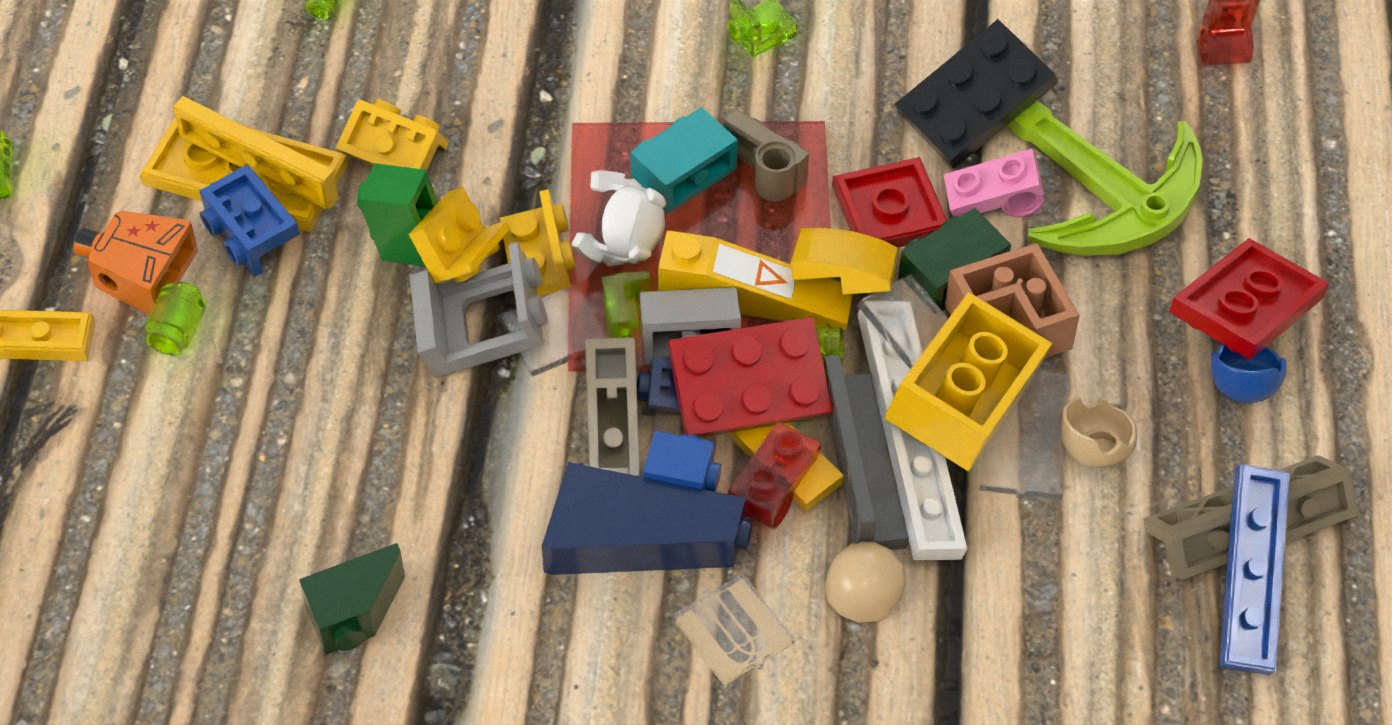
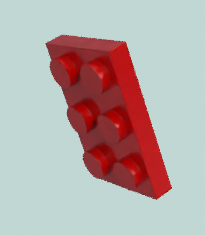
M1248 238L1174 296L1169 313L1185 321L1192 328L1198 329L1226 345L1233 352L1239 353L1251 360L1325 297L1329 282Z
M814 317L672 339L667 344L685 434L701 438L826 417L833 413Z

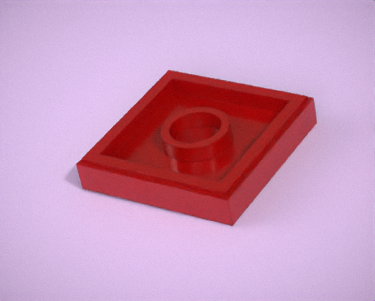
M920 157L833 176L832 188L850 231L878 238L899 248L906 246L916 238L928 236L940 229L943 223L947 221Z

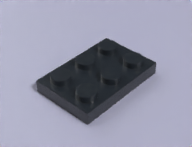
M997 19L897 101L895 107L898 113L954 169L1058 84L1056 74Z

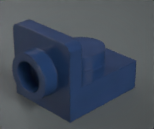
M653 357L647 372L639 371L637 379V400L644 401L643 415L653 416L655 411L680 413L671 361L666 358Z

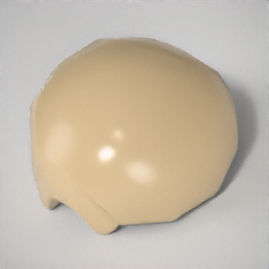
M1077 396L1066 404L1062 410V445L1068 454L1082 465L1105 467L1119 464L1127 459L1135 449L1137 442L1136 423L1126 411L1109 405L1108 401L1104 398H1101L1093 405H1084L1082 399Z
M870 541L851 543L843 548L833 559L825 582L828 603L839 615L858 623L878 622L885 619L891 608L901 600L903 588L906 586L904 564L891 549Z

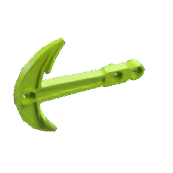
M1038 100L1006 126L1022 140L1032 142L1115 211L1096 222L1095 216L1092 213H1087L1062 223L1030 228L1027 241L1034 244L1038 243L1039 246L1080 256L1120 255L1154 244L1169 235L1183 222L1198 197L1203 157L1198 140L1186 121L1177 122V141L1169 155L1166 172L1156 183L1151 185L1141 180L1054 118L1051 110Z

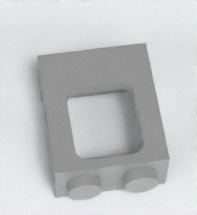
M518 242L508 245L511 263L479 272L463 282H455L453 280L440 285L435 284L428 270L410 275L417 353L436 378L544 345L542 325L548 323V317L541 297L537 295V286L542 285V275L535 258L528 259ZM514 290L518 322L523 329L470 344L465 313L467 306L473 302Z

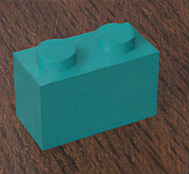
M701 107L687 117L678 118L668 129L652 139L642 141L630 152L631 179L637 180L645 189L651 188L659 192L666 201L663 211L667 215L737 169L738 140Z

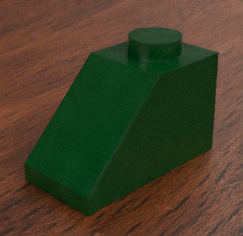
M397 543L299 579L306 609L325 655L337 650L347 651L354 649L366 639L376 635L405 578L401 551Z

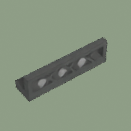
M840 355L825 356L824 369L833 407V413L828 416L839 471L844 475L842 485L855 543L860 541L875 542L891 550L906 549L908 533L871 373L844 376Z

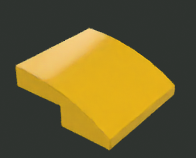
M801 228L790 262L792 279L841 277L843 295L891 291L899 257L898 247L878 238L854 231L832 228Z

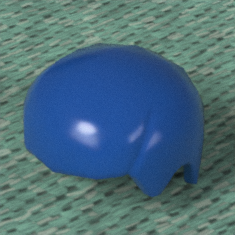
M1224 344L1220 345L1217 353H1211V377L1218 391L1234 402L1253 404L1264 401L1280 389L1286 376V360L1280 358L1276 352L1267 347L1251 360L1239 353L1233 352Z

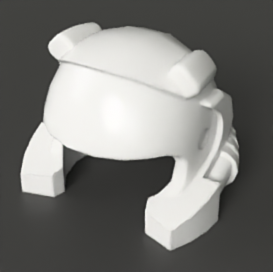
M607 170L591 172L590 188L593 191H616L607 203L602 217V235L606 245L599 243L593 238L592 234L577 232L571 247L580 257L599 263L602 261L607 266H617L624 263L638 264L639 261H646L651 256V251L655 249L662 239L665 217L663 207L666 205L664 197L656 190L643 188L635 179L625 178L623 173Z

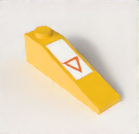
M667 230L658 267V291L736 287L740 315L781 321L814 317L815 326L847 330L853 294L843 295L841 282L831 278L793 280L791 264L715 237Z

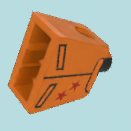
M123 210L114 214L103 233L84 227L80 229L74 242L75 254L88 258L87 263L94 285L99 290L157 318L198 252L191 221Z

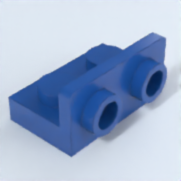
M248 164L199 190L204 210L200 212L204 226L213 237L219 234L225 241L224 247L233 263L238 267L244 264L253 277L263 273L259 257L300 235L297 222Z

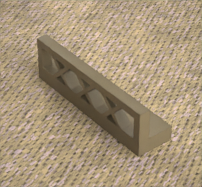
M1318 455L1279 469V471L1290 472L1285 542L1359 515L1349 468ZM1233 486L1143 518L1146 532L1165 543L1172 576L1182 581L1227 564Z

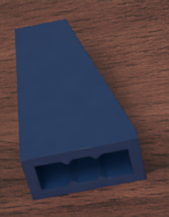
M568 462L541 546L543 571L547 574L562 575L734 567L738 548L745 550L748 548L753 520L745 518L746 498Z

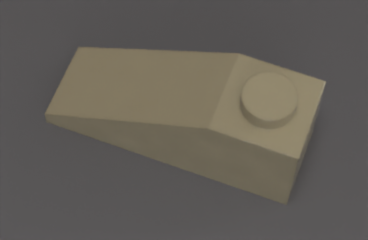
M635 338L585 339L589 466L640 476Z

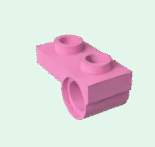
M1033 149L944 174L949 208L953 217H960L974 208L980 213H984L1001 207L1007 215L1025 217L1039 211L1044 203V191L1038 161Z

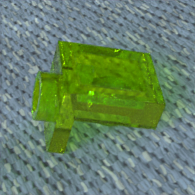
M741 0L730 1L729 20L727 21L728 32L733 41L737 44H742L752 57L797 37L798 24L776 0H766L749 9Z
M648 271L622 272L614 276L602 277L603 308L610 339L631 338V330L639 329L637 309L640 308V292H651V277Z

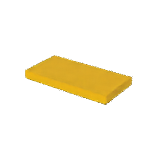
M174 117L140 173L142 185L202 201L199 190L241 167L181 138ZM249 128L333 169L336 186L348 166L346 154ZM259 177L297 222L298 229L311 232L324 208Z

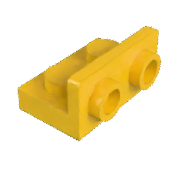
M358 99L335 148L340 153L372 166L374 163L427 170L437 147L446 150L449 141L439 132L441 126L426 117L415 115L414 119L410 120L400 116L401 110L386 101L376 99L373 105Z
M464 187L447 192L409 233V236L436 284L454 278L455 282H463L478 274L481 270L480 264L485 258L499 250L500 246L498 243L510 229L506 221L484 227L477 207L470 201Z
M549 189L539 191L542 207L500 218V222L506 221L510 229L503 237L508 263H511L508 245L518 242L528 259L534 257L538 263L542 275V285L537 286L538 296L571 289L569 269L577 268L570 240L563 241L561 235L562 232L569 231L563 204L554 205Z

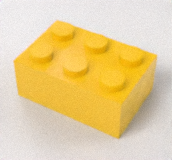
M968 292L900 383L884 419L969 471L1033 380L1053 343Z

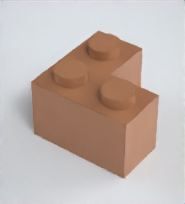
M1038 243L950 270L945 306L950 315L966 294L970 292L1053 343L1045 358L1073 349L1080 314Z

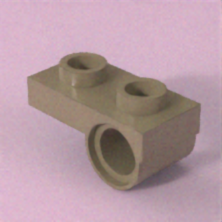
M737 109L724 119V128L738 140L737 158L755 168L754 187L760 197L768 201H782L789 198L793 193H797L807 183L809 153L803 150L798 143L783 138L768 129L760 120L750 118Z

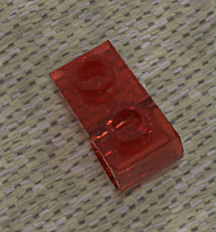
M1260 0L1208 1L1196 40L1204 66L1251 62L1254 49L1251 26Z
M777 422L731 485L728 495L746 498L745 516L775 530L781 524L791 506L795 489L819 457L821 442Z

